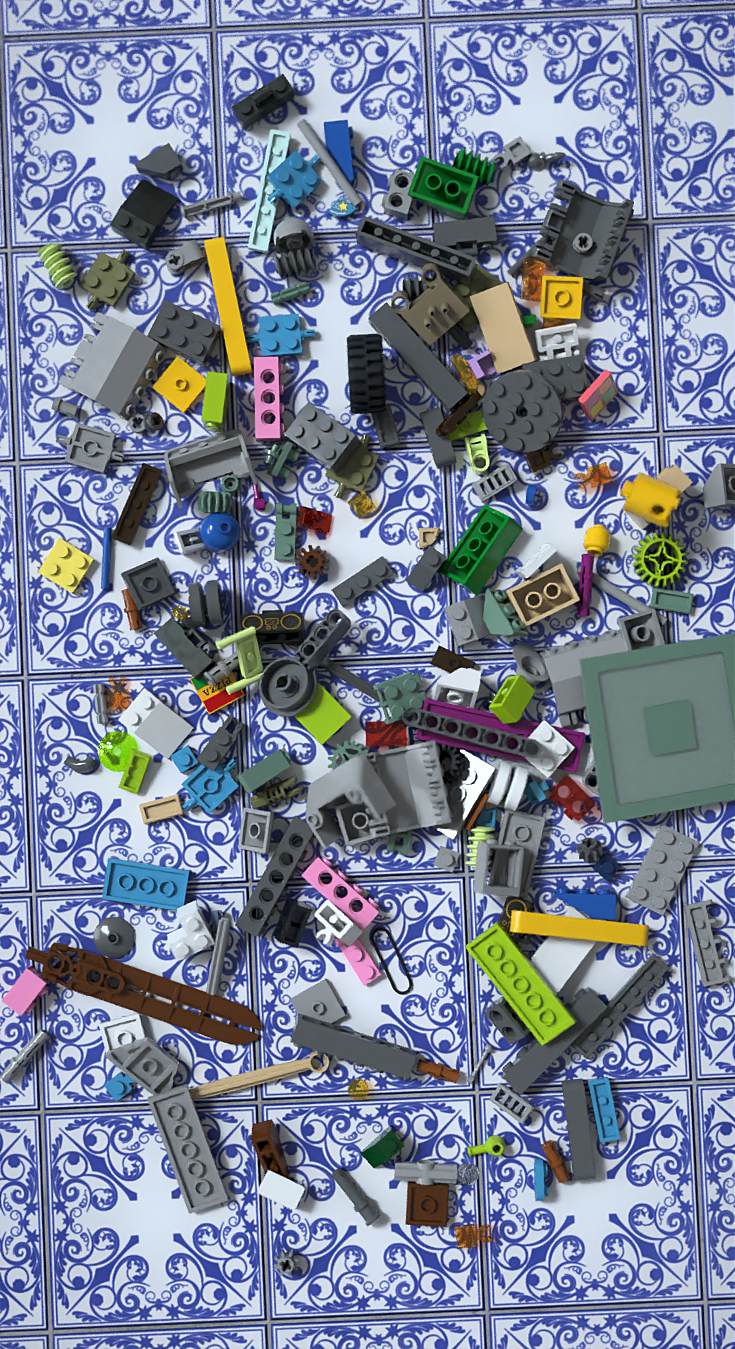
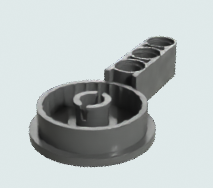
M333 609L324 617L295 652L298 657L278 658L264 669L259 680V692L263 704L269 711L278 716L290 717L303 712L312 703L318 689L316 673L318 666L351 627V620L342 611Z

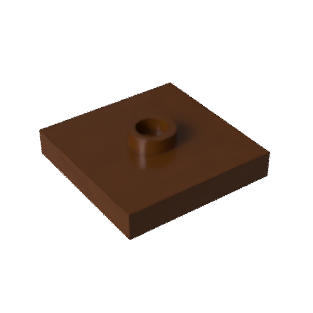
M408 1181L405 1225L447 1227L449 1184L434 1183L432 1185H422Z

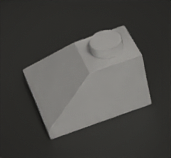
M720 463L716 465L703 486L705 508L735 506V464Z

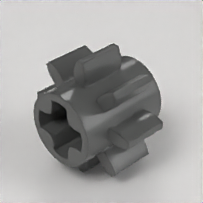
M585 838L581 842L582 845H577L579 859H583L587 863L598 861V856L603 855L601 842L596 841L594 838Z

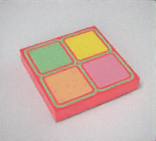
M604 370L578 399L586 418L591 422L619 392L611 373L607 370Z

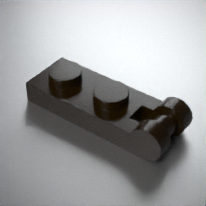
M476 391L467 396L436 428V434L439 437H445L449 433L454 432L457 425L467 418L465 414L467 412L471 413L479 406L477 402L482 398L481 394Z

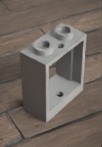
M486 839V843L478 842L473 892L519 897L524 847L517 846L516 841L504 840V844H498L499 840ZM490 849L509 850L506 886L486 884Z

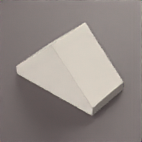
M199 527L174 533L182 555L206 548L199 537Z

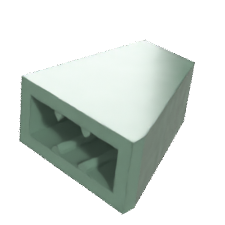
M279 749L238 775L237 778L249 794L291 767L289 762L292 759L286 750L282 752Z

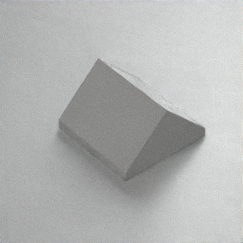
M655 608L617 619L624 644L628 651L665 645Z
M243 808L238 848L268 854L270 852L275 812Z

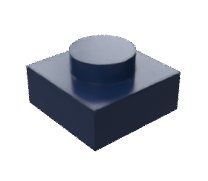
M605 852L592 868L608 882L622 866Z

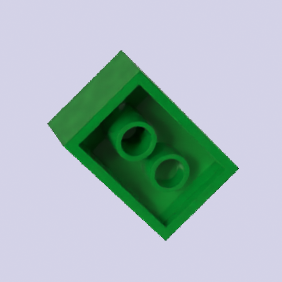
M421 156L407 195L447 216L465 220L478 186L479 176Z

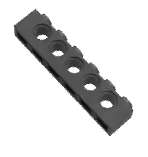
M294 816L235 926L255 937L259 933L263 935L268 926V923L265 922L267 917L274 915L278 908V905L275 904L278 897L283 898L288 889L285 886L288 879L293 880L298 871L295 868L298 860L303 862L308 852L305 850L308 842L312 844L316 838L306 821ZM295 835L303 838V844L299 847L292 844V837ZM286 853L293 856V863L289 865L282 861V856ZM277 871L281 872L284 877L283 881L279 883L272 879V874ZM264 890H271L274 897L272 900L268 901L263 898L262 893ZM253 909H262L264 916L260 919L255 918L252 913Z

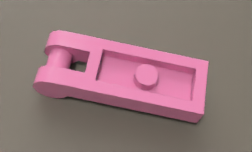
M337 936L333 937L364 986L381 975L359 938L350 947H347Z

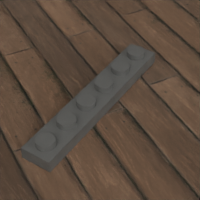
M653 953L606 1004L607 1008L571 1046L584 1058L588 1059L665 974L669 967Z

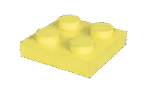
M59 538L38 573L74 594L95 559Z

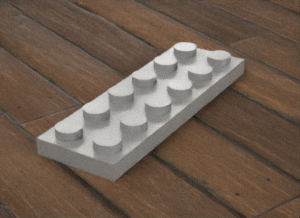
M188 1084L148 1097V1103L189 1214L228 1201L225 1186Z

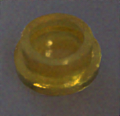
M177 605L176 608H171L173 610L171 615L185 622L191 616L188 614L189 609Z

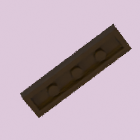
M146 463L142 464L111 538L127 545H132L161 477L162 470Z

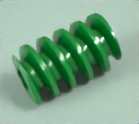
M463 147L458 152L452 167L455 168L457 166V169H465L468 173L472 172V174L480 176V183L487 179L488 186L496 169V160L488 164L487 156L481 161L480 153L474 158L473 150L466 154V147Z

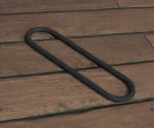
M382 927L376 928L371 934V941L391 986L396 993L407 994L412 988V980L394 940L387 929ZM377 931H385L392 943L409 981V987L406 991L397 990L374 941V935Z

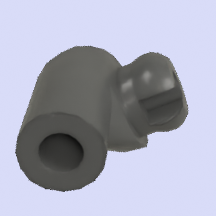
M69 755L64 764L77 773H85L93 769L95 760L92 757H87L86 760L77 761Z

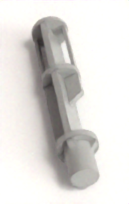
M240 191L235 193L228 192L226 196L216 199L210 198L187 206H181V214L184 218H187L188 216L205 211L208 212L215 208L233 204L235 201L241 200L242 196Z

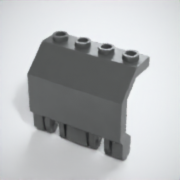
M558 180L553 196L566 202V206L563 207L556 203H550L540 235L553 240L552 245L537 241L535 245L537 248H534L531 257L565 274H571L574 277H584V280L602 282L609 278L613 272L614 267L612 263L618 257L620 252L619 243L627 233V228L625 227L627 221H630L633 216L634 209L632 207L634 201L629 199L621 203L604 201L581 191L572 183ZM580 233H587L593 241L591 248L585 253H578L573 248V240ZM581 238L578 239L580 241L578 245L581 248L582 246L586 248L587 246L585 245V243L587 241L585 239L581 241Z

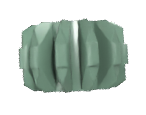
M202 491L199 493L198 510L201 512H231L232 496L228 492Z

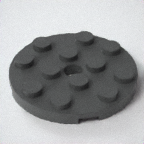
M516 370L502 375L491 384L483 401V419L490 435L503 447L516 452H531L546 446L557 435L563 422L564 409L558 395V390L551 381L537 372ZM519 406L527 409V416H520L518 412Z

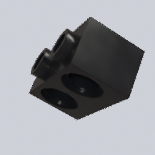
M287 897L273 933L279 943L298 948L312 909L305 902Z

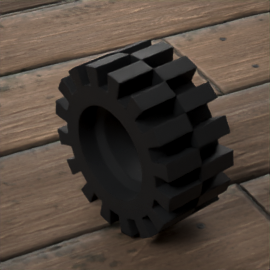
M442 744V747L438 745L440 750L439 763L445 757L452 759L450 768L444 771L443 783L451 784L452 780L458 781L457 776L462 777L463 774L460 772L466 769L463 764H466V760L463 759L464 755L451 745Z

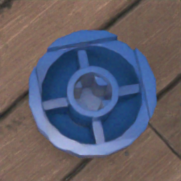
M212 513L202 521L199 527V537L204 546L214 553H224L231 550L240 538V525L236 518L229 513Z

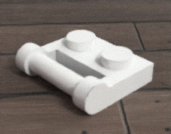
M544 543L540 547L541 549L523 567H519L515 571L517 575L523 580L528 577H534L540 571L539 567L543 563L547 564L554 558L555 555L553 553L557 549L552 544Z

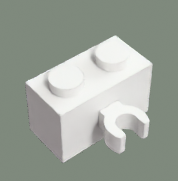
M328 899L314 914L327 927L316 935L319 940L327 936L323 942L327 947L333 943L335 935L350 947L363 932Z

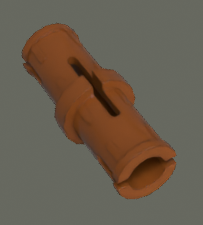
M121 590L125 603L124 613H127L130 631L143 628L139 611L129 590Z
M421 1058L417 1066V1072L434 1076V1079L437 1080L440 1078L457 1083L460 1070L442 1066V1063L438 1062L436 1064Z
M553 1140L544 1142L541 1147L547 1156L549 1167H552L556 1174L558 1182L564 1183L568 1181L571 1176Z

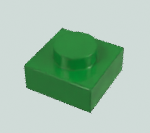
M535 314L521 315L525 328H530L532 323H537Z

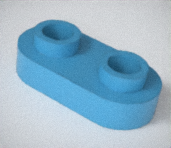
M534 1159L535 1201H544V1197H548V1184H544V1176L548 1175L547 1163H543V1159Z

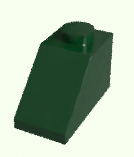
M390 1125L365 1147L360 1154L373 1168H376L391 1159L405 1146V1142Z

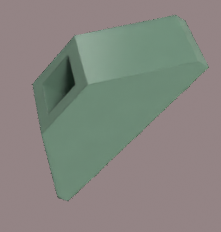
M488 588L485 593L483 621L490 633L505 637H527L529 634L524 627L525 625L517 616L515 608L508 601L506 593L500 589Z

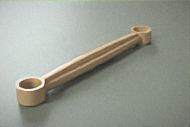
M313 1051L309 1058L241 1073L196 1086L189 1090L193 1100L266 1083L310 1069L316 1073H321L329 1066V1056L327 1053L323 1055L326 1058V1064L323 1067H315L312 1064V1058L318 1055Z

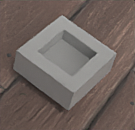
M440 846L433 865L453 873L460 853Z

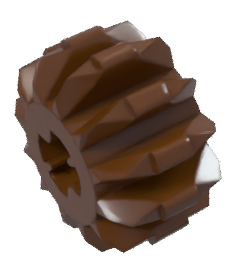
M309 545V552L301 548L304 556L296 555V558L302 561L296 562L295 566H303L299 569L298 573L302 574L306 571V579L312 573L313 579L316 580L317 572L321 577L324 576L321 568L324 570L329 569L323 563L330 562V559L322 558L327 552L324 550L319 554L320 546H317L315 551H313L312 545ZM314 557L318 564L315 563V567H311L310 564H307V561H310L309 558Z

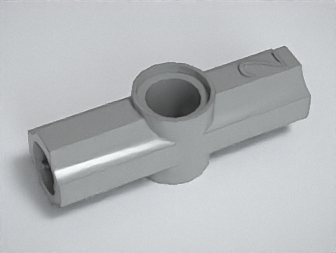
M418 1160L417 1162L395 1161L394 1180L416 1181V1183L422 1185H432L434 1182L456 1184L457 1164H441L431 1160Z

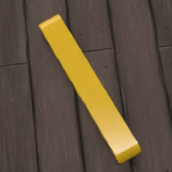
M224 236L204 240L232 377L253 373Z
M512 911L510 932L647 946L649 926Z

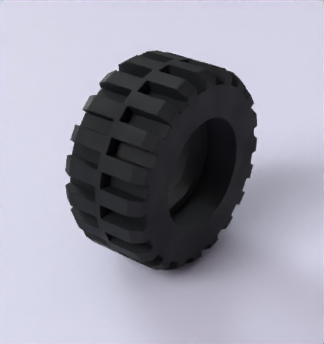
M378 333L350 335L347 337L351 412L354 414L382 413L386 410L382 336Z

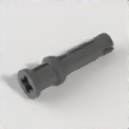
M341 1166L331 1173V1177L334 1178L355 1205V1212H359L366 1221L365 1225L369 1226L381 1216V1213L373 1208L370 1204V1199L360 1193Z

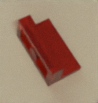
M385 721L366 722V746L407 745L406 723L404 721H395L390 724H385Z

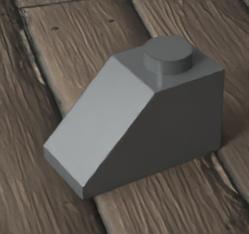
M169 143L134 163L139 174L164 180L176 178L184 170L182 163Z
M429 545L406 582L423 592L445 561L446 556Z

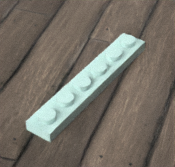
M270 129L248 250L268 253L278 201L274 205L268 201L267 198L275 190L266 177L287 158L291 137L289 132Z

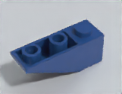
M348 120L323 122L326 149L351 186H354V179L358 178L357 167L352 166V159H355V147H350V139H353L352 126L348 127Z
M557 888V892L552 891L553 896L593 919L615 920L616 895L611 893V890L598 889V893H590V889H578V892H570L569 888Z

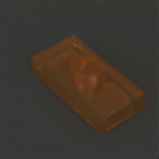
M524 258L520 299L541 301L544 263L533 258Z

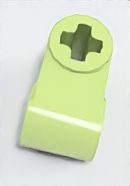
M485 434L470 439L464 437L472 472L476 475L485 474L490 464ZM482 460L486 466L484 468H477L474 462Z

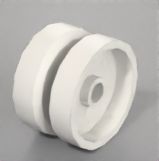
M501 759L491 783L487 802L498 805L505 794L504 808L515 811L526 787L529 768L518 765L514 769L512 776H510L512 770L511 762Z

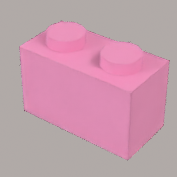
M29 966L6 994L2 1002L20 1016L25 1012L29 1014L36 1006L34 1001L38 995L42 997L49 989L46 986L49 980L42 978L40 972Z

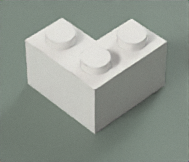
M196 900L177 909L178 919L182 928L167 934L168 945L178 962L214 945L215 941L212 930Z

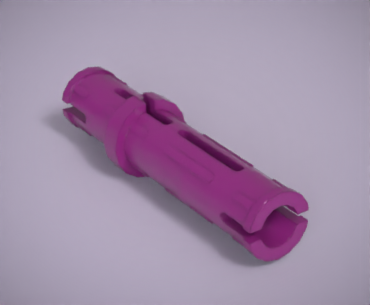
M581 554V571L578 572V577H580L578 596L580 600L578 601L577 615L590 616L592 578H595V573H593L595 555Z

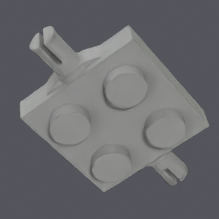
M76 422L70 437L57 435L56 442L67 445L66 463L105 474L107 464L111 458L121 462L124 460L125 453L113 451L116 438L114 433Z

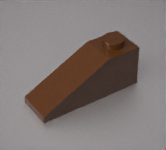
M273 1120L254 1123L252 1125L250 1141L265 1174L268 1170H271L291 1180L280 1137Z

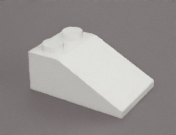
M146 688L142 690L118 719L134 734L167 759L194 729L193 726Z

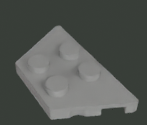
M149 1037L109 1050L105 1055L109 1061L152 1095L172 1088L174 1076L179 1066L178 1060Z

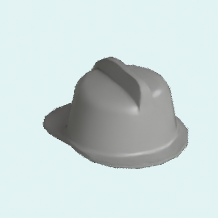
M522 643L514 646L513 656L518 664L516 675H521L532 688L539 684L540 681L549 679L546 666L535 649Z

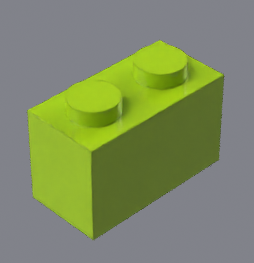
M521 675L507 677L490 704L489 709L504 724L518 722L522 718V713L526 706L532 701L535 690Z

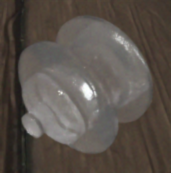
M462 1163L457 1170L458 1181L468 1185H473L477 1182L479 1177L478 1167L474 1164Z

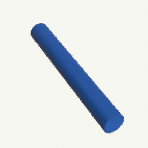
M104 528L101 589H109L112 528Z

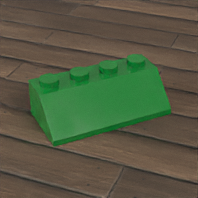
M484 504L439 572L465 590L478 596L523 528L511 517Z

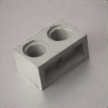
M399 169L395 170L394 175L390 174L387 184L390 187L389 193L384 194L381 203L384 206L385 214L407 220L414 199L407 194L415 174ZM400 181L407 182L408 186L405 188H400L397 185V183ZM394 200L401 201L402 205L399 207L392 206L391 202Z

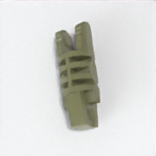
M292 776L257 791L258 794L249 798L252 808L255 809L261 806L265 808L302 793V788L299 786L285 791L286 787L297 783V777Z

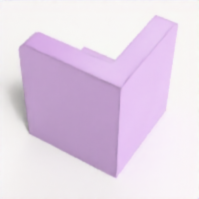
M489 350L467 362V367L476 383L497 372Z

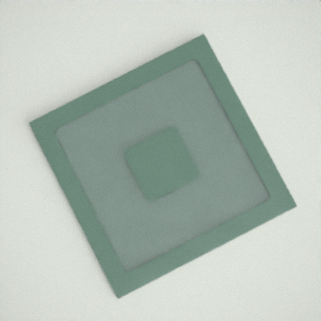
M735 633L579 659L604 824L735 799Z

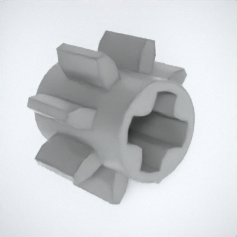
M282 1249L281 1255H275L274 1260L278 1262L274 1265V1269L279 1268L280 1276L283 1273H288L290 1277L293 1269L298 1270V1265L294 1263L299 1261V1257L292 1255V1249L290 1252H285ZM286 1260H289L290 1263H288L286 1266H284V1265H283V1262H285Z

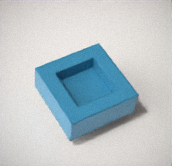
M189 745L171 755L180 773L199 763L196 761L197 758Z

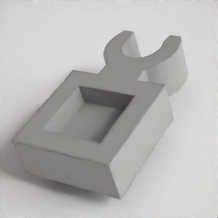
M521 136L503 147L504 154H496L493 160H503L504 163L499 166V170L502 171L510 161L515 166L529 157L531 152Z

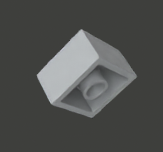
M350 801L335 806L346 846L374 839L371 838L370 829L383 826V824L369 826V821L379 820L381 816L376 818L373 813H366V808H369V806H365L364 801L359 804Z

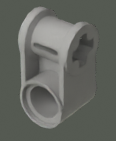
M191 240L168 253L165 261L168 271L173 275H179L205 261L206 257L197 241ZM176 261L179 264L175 266V264L172 262Z

